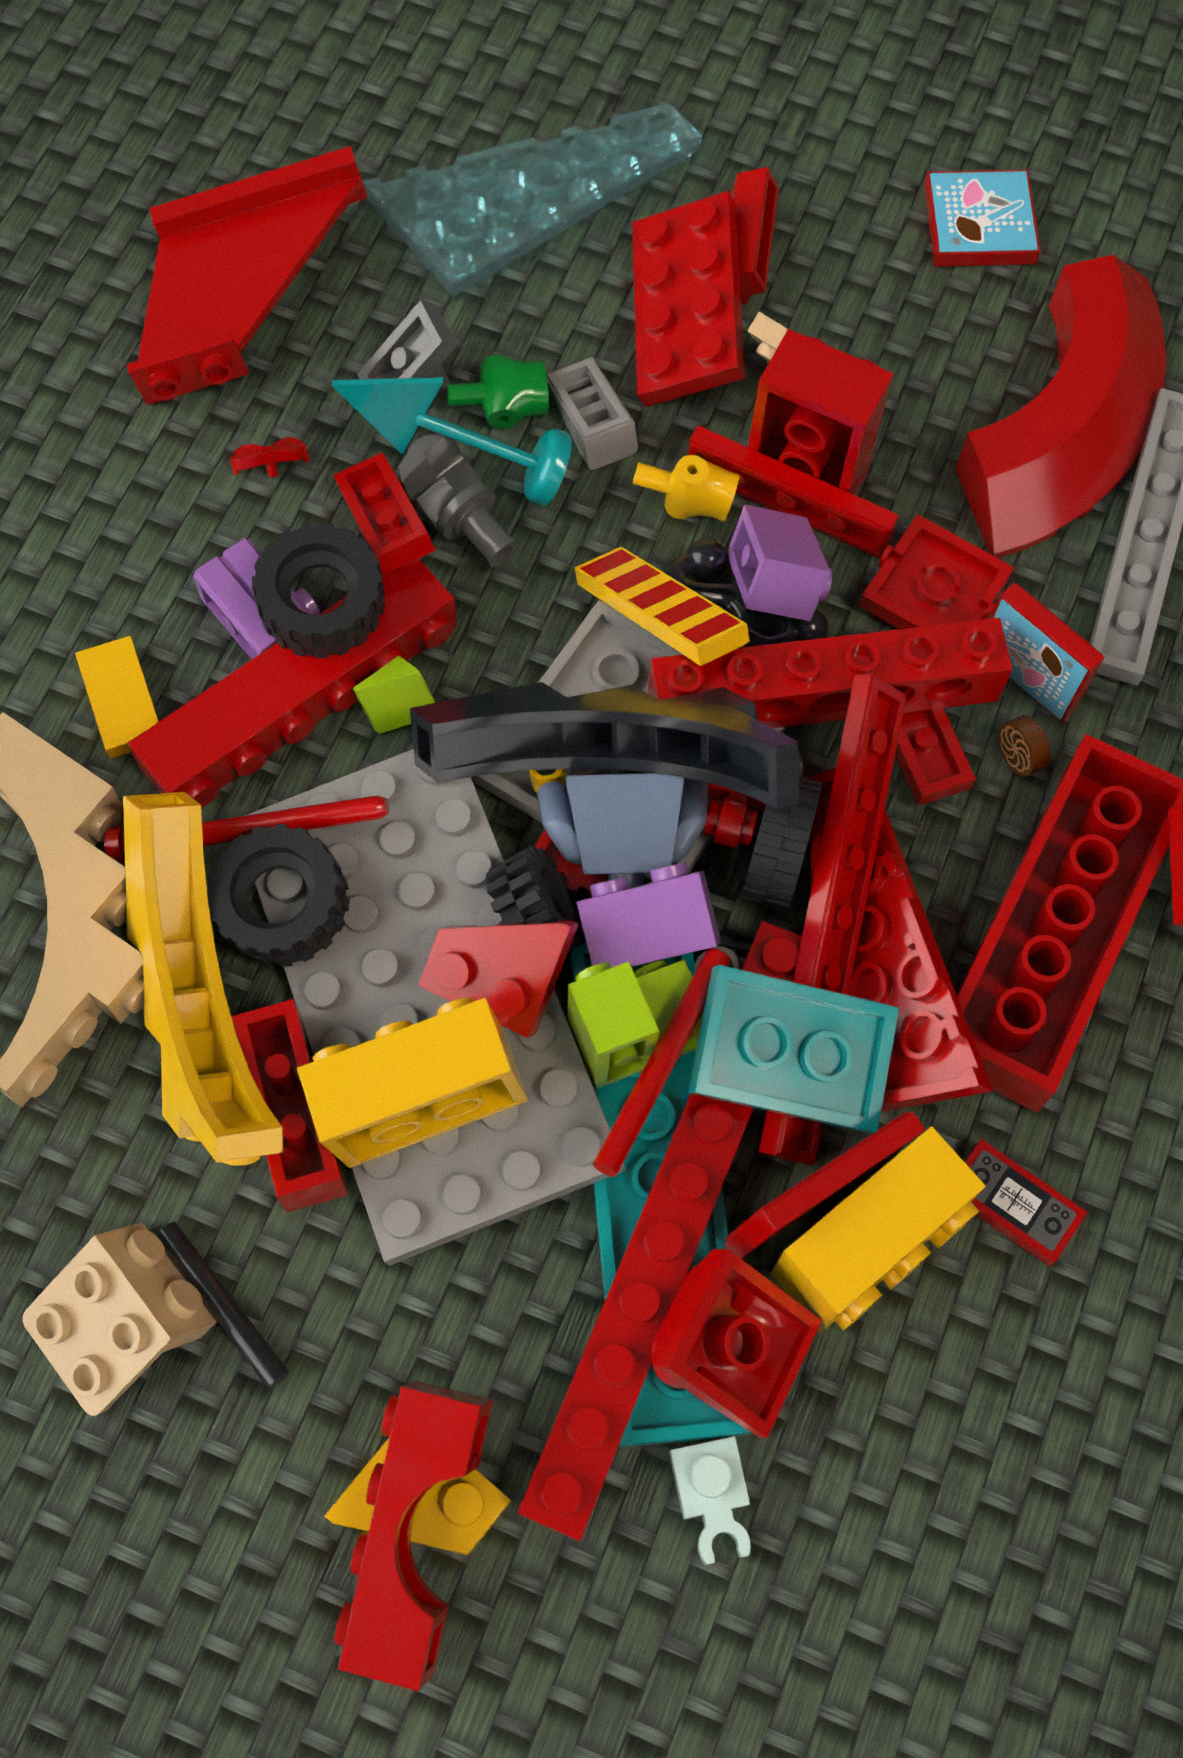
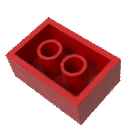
M788 329L759 379L748 448L855 495L868 472L894 373L880 368L870 360L859 359L830 347L818 338L807 337Z

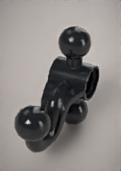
M701 539L692 543L685 554L674 558L666 568L665 574L747 623L750 642L739 648L828 637V621L825 614L817 608L811 621L746 609L739 587L723 583H710L723 575L728 563V556L724 547L715 540ZM691 576L698 582L691 581L687 577Z

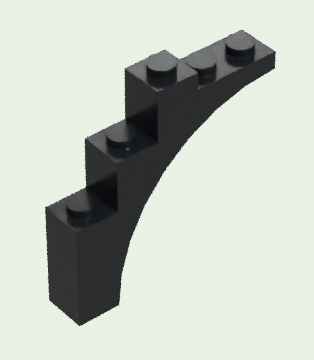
M539 682L410 708L415 765L437 783L479 775L525 770L570 768L616 769L667 774L708 782L747 794L776 809L799 804V779L803 772V761L798 742L761 723L755 711V703L725 687L659 700L632 684L566 697L545 683Z

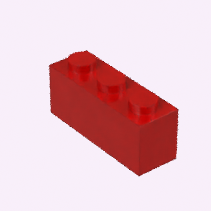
M294 999L232 1016L235 1032L249 1071L266 1105L282 1126L283 1152L269 1154L266 1157L276 1197L286 1213L348 1195L339 1159L319 1141L297 1068L313 1062L304 1025Z

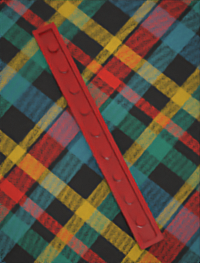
M761 921L742 970L793 982L802 936ZM690 1094L517 1512L518 1515L581 1542L652 1364L651 1350L654 1338L682 1282L688 1274L754 1108Z

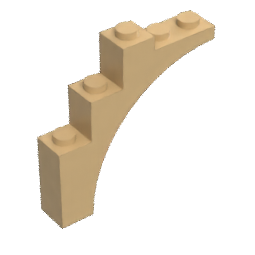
M3 712L0 715V797L22 819L28 830L43 871L47 896L48 931L44 962L36 992L23 1023L7 1051L0 1059V1091L23 1108L31 1097L36 1098L49 1088L56 1077L57 1065L71 1048H79L91 1037L98 1023L97 1017L102 1011L122 1024L131 1012L135 1014L144 1008L143 955L110 931L114 925L121 926L127 921L125 867L95 847L98 842H104L105 832L108 828L119 826L121 815L124 812V807L114 788Z

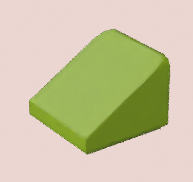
M397 656L353 688L369 721L378 734L410 725V708L435 703L420 671L400 656Z

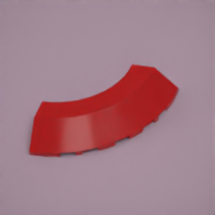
M1115 255L1063 266L1048 306L1058 338L1059 370L1042 392L1022 409L994 424L967 433L955 471L989 554L996 558L1025 550L1055 536L1058 529L1077 517L1080 519L1085 517L1099 500L1112 489L1114 490L1124 479L1142 450L1156 397L1160 389L1164 388L1166 372L1165 335L1159 307L1148 278Z

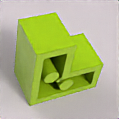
M685 959L671 965H667L666 961L663 960L652 962L633 972L629 961L612 967L608 962L599 963L581 971L575 977L576 981L568 984L567 1022L595 1089L639 1073L644 1069L692 979ZM703 1013L680 1056L697 1049Z

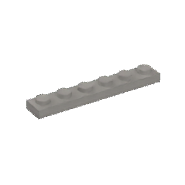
M1164 388L1160 389L1156 397L1090 644L1105 657L1096 674L1136 686L1139 685L1145 674L1183 524V394Z

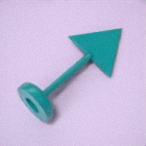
M444 377L332 380L331 385L402 455L418 426L526 466L524 494L528 501L541 507L547 506L560 487L567 469L572 447V437L568 432L560 429L546 431L538 440L533 452L529 453L426 414L443 384Z

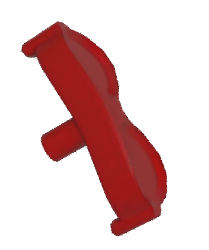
M284 437L270 446L245 444L236 449L233 456L230 457L234 475H238L239 470H247L265 464L268 477L278 476L276 462L298 461L302 459L305 463L309 462L306 444H303L301 440L294 437Z

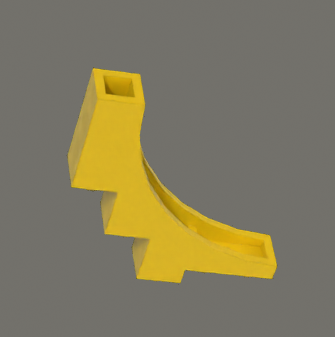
M185 792L123 796L127 938L143 955L144 1025L161 1045L162 1116L179 1138L200 1141L217 1163L223 1162L235 1166L248 1165L257 1162L260 1156L282 1153V1126L266 1105L249 1071L225 997L208 905L201 805Z

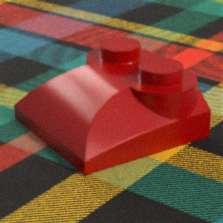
M713 1249L698 1265L688 1272L654 1338L651 1350L652 1364L658 1377L668 1386L688 1390L754 1435L767 1439L822 1320L729 1249Z

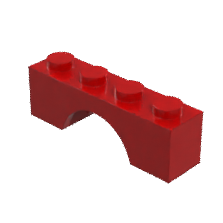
M419 1381L401 1386L399 1395L393 1394L390 1397L382 1422V1435L390 1437L384 1464L377 1463L375 1465L366 1494V1503L374 1506L369 1532H362L359 1535L351 1560V1574L359 1576L353 1603L347 1601L344 1604L335 1631V1644L343 1646L338 1670L419 1691L434 1676L449 1605L431 1591L416 1568L411 1550L412 1523L420 1502L436 1483L452 1478L464 1477L479 1468L494 1399Z

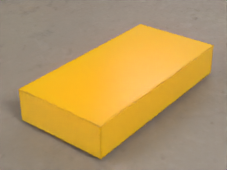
M127 636L75 653L101 738L110 759L130 753L131 750L128 742L159 722L131 636Z

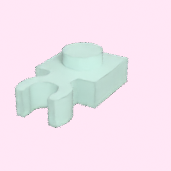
M735 1436L670 1450L669 1455L683 1520L699 1516L703 1518L704 1529L699 1535L697 1547L704 1565L715 1563L712 1541L720 1533L728 1534L734 1539L739 1558L749 1556L750 1539L748 1533L740 1523L734 1521L731 1510L750 1505Z

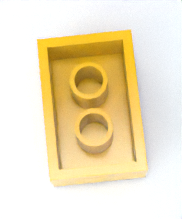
M466 997L450 1001L437 1010V1016L413 1024L411 1021L391 1023L375 1033L376 1039L351 1047L349 1044L327 1047L313 1056L314 1062L297 1068L320 1143L349 1168L529 1101L506 1034L486 998L474 1001L473 998Z
M931 1126L785 1249L770 1275L788 1295L822 1320L818 1328L820 1334L834 1322L844 1331L882 1296L876 1288L881 1281L892 1290L931 1254L924 1245L930 1240L939 1249L979 1212L972 1201L986 1186Z

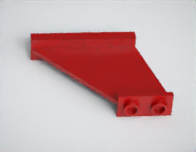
M351 146L149 208L152 223L160 237L138 361L127 364L128 373L147 405L171 400L179 395L212 385H220L249 374L248 365L241 353L347 205L368 198Z

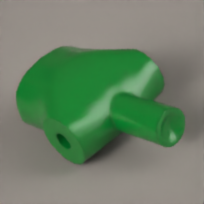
M498 354L486 357L480 365V382L447 384L448 405L483 404L488 424L495 429H508L515 426L522 419L548 415L549 395L544 361H520Z

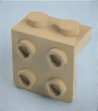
M143 1222L94 1235L23 1314L25 1328L83 1410L91 1416L107 1411L163 1352L201 1338L217 1322L203 1304L199 1291L184 1279L165 1253L161 1240L150 1232Z

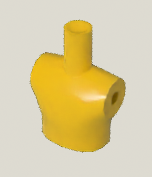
M687 455L678 461L672 472L638 462L632 484L665 493V509L670 516L676 519L706 516L725 522L735 496L740 475L727 471L696 455Z

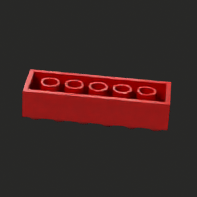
M1086 733L1068 762L956 992L993 1091L1036 1113L1055 1094L1170 844L1168 809L1183 802V779Z

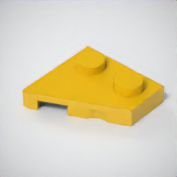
M389 1438L326 1513L325 1517L335 1525L369 1532L374 1506L366 1503L367 1488L375 1465L377 1463L384 1464ZM477 1470L464 1477L438 1482L426 1493L416 1510L411 1529V1542L469 1556L511 1503V1499Z

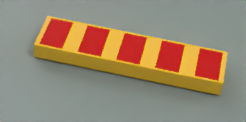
M618 547L574 567L579 586L700 666L750 642L747 623L623 547Z

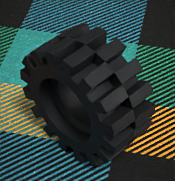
M532 845L488 869L489 872L486 873L485 879L489 884L486 885L487 894L494 898V901L490 903L493 911L499 913L502 918L499 924L522 922L523 924L554 923L562 920H571L579 925L568 951L586 941L578 906L575 903V900L578 898L574 890H569L566 884L568 879L565 874L557 871V863L552 857L547 858L546 851L542 848L537 849L536 845Z

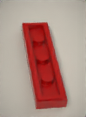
M699 425L689 440L688 455H696L727 471L740 475L735 494L774 511L806 517L811 528L877 558H881L883 552L891 543L899 517L898 514Z

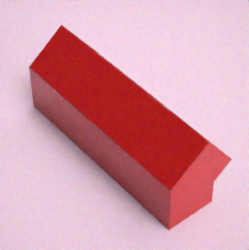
M768 167L737 173L730 192L736 203L742 305H747L750 295L766 292L779 187Z

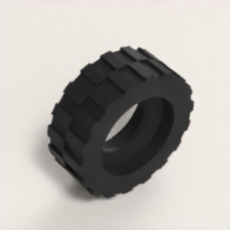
M312 523L300 525L301 528L293 531L289 529L281 533L279 539L275 542L271 541L264 548L265 553L261 558L258 557L254 566L256 574L252 576L254 599L260 619H262L264 629L268 635H273L276 643L282 648H289L294 651V654L303 657L306 655L316 656V659L327 658L328 655L333 654L340 656L349 653V649L356 645L358 647L367 641V636L378 628L380 624L379 617L381 614H384L385 591L380 563L376 553L372 554L370 545L363 538L361 540L357 538L353 531L345 527L343 530L335 528L334 524L323 523L322 526H312ZM327 567L336 570L345 578L348 584V594L344 603L338 609L324 615H312L303 612L293 603L291 599L292 584L306 570Z
M800 777L799 804L778 809L766 804L741 899L785 911L789 910L822 789L821 782Z
M275 824V827L269 828L264 826L253 828V832L245 836L241 834L233 839V844L227 850L223 849L217 856L218 862L214 869H210L207 878L209 881L207 896L208 905L211 909L210 918L229 944L248 960L253 958L258 964L269 967L271 964L288 967L293 966V963L303 960L306 962L314 958V954L322 948L326 950L333 943L331 939L337 931L341 932L345 924L343 918L345 911H349L350 903L346 895V890H349L347 879L326 845L318 837L315 839L311 837L307 830L297 827V829L288 828L286 824ZM288 868L294 870L304 878L307 885V900L303 909L294 918L283 923L272 924L258 919L252 913L249 904V894L254 882L262 874L272 869Z

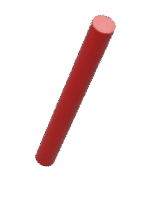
M708 948L593 1162V1166L601 1173L611 1177L617 1176L704 1011L712 967L717 965L727 966L730 961L728 955L716 948Z

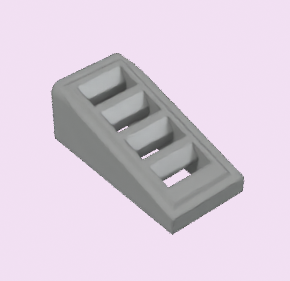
M593 357L547 374L548 390L581 456L591 470L603 467L637 452L638 444L635 423ZM587 384H592L591 387L585 388L570 395H568L567 393L569 391L585 386Z

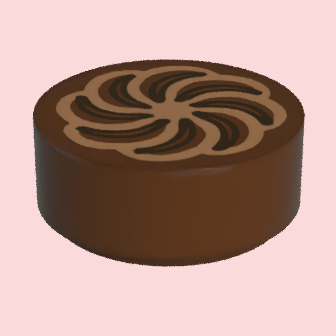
M1023 715L1000 726L998 731L999 748L1004 760L1014 773L1026 777L1047 767L1051 754L1050 744L1046 733L1037 721Z

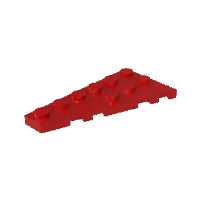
M836 768L808 777L809 780L822 783L810 832L811 889ZM885 808L848 992L849 996L899 1007L881 1112L993 1091Z

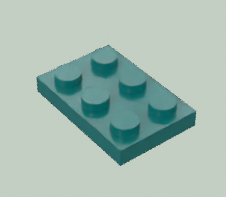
M723 965L714 966L711 971L688 1093L864 1133H875L878 1131L899 1007Z

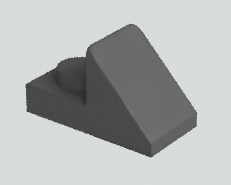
M420 300L357 373L359 379L444 377L443 384L435 398L446 394L447 384H451L441 364L457 347V344L436 304Z

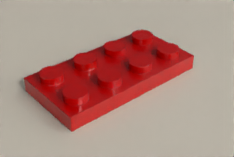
M729 191L632 222L637 396L645 407L745 379L736 203Z

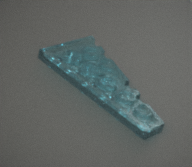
M670 103L611 117L609 125L582 132L580 126L561 130V138L537 144L535 137L458 156L455 165L428 172L426 166L423 165L407 169V177L382 183L380 177L364 180L368 195L367 200L454 297L698 151L701 135Z

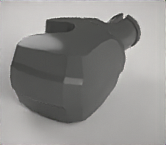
M439 433L427 434L417 439L408 448V453L398 467L401 486L416 512L434 530L443 534L449 540H455L466 535L493 568L506 563L516 553L519 545L515 538L511 537L490 514L495 504L496 495L486 484H482L481 479L464 458L454 439Z

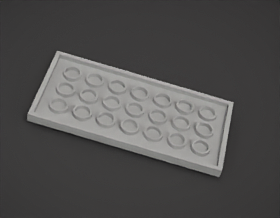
M414 749L248 814H260L376 795L386 798L389 804V814L379 820L307 830L311 837L314 839L318 837L326 845L341 867V871L347 879L349 890H346V895L350 900L349 911H345L343 918L345 924L341 932L337 931L331 939L333 943L326 950L322 948L314 954V958L306 962L301 960L294 962L293 966L284 967L313 1055L333 1045L349 1044L351 1047L376 1039L375 1033L391 1023L411 1021L413 1024L437 1016V1010L450 1001L419 987L418 983L438 930L447 926L460 925L492 926L502 921L500 914L495 913L490 904L494 901V898L487 894L486 885L489 882L485 878L486 873L489 872L488 869L504 860L471 777L437 783L415 765ZM276 868L265 872L255 881L268 923L278 924L289 921L303 909L307 900V885L304 878L296 871L288 868ZM555 989L552 991L535 1035L526 1038L502 1026L528 1096V1102L352 1167L383 1260L389 1266L611 1177L601 1173L593 1166V1162L606 1140L610 1128ZM622 1164L618 1173L626 1171L624 1164Z

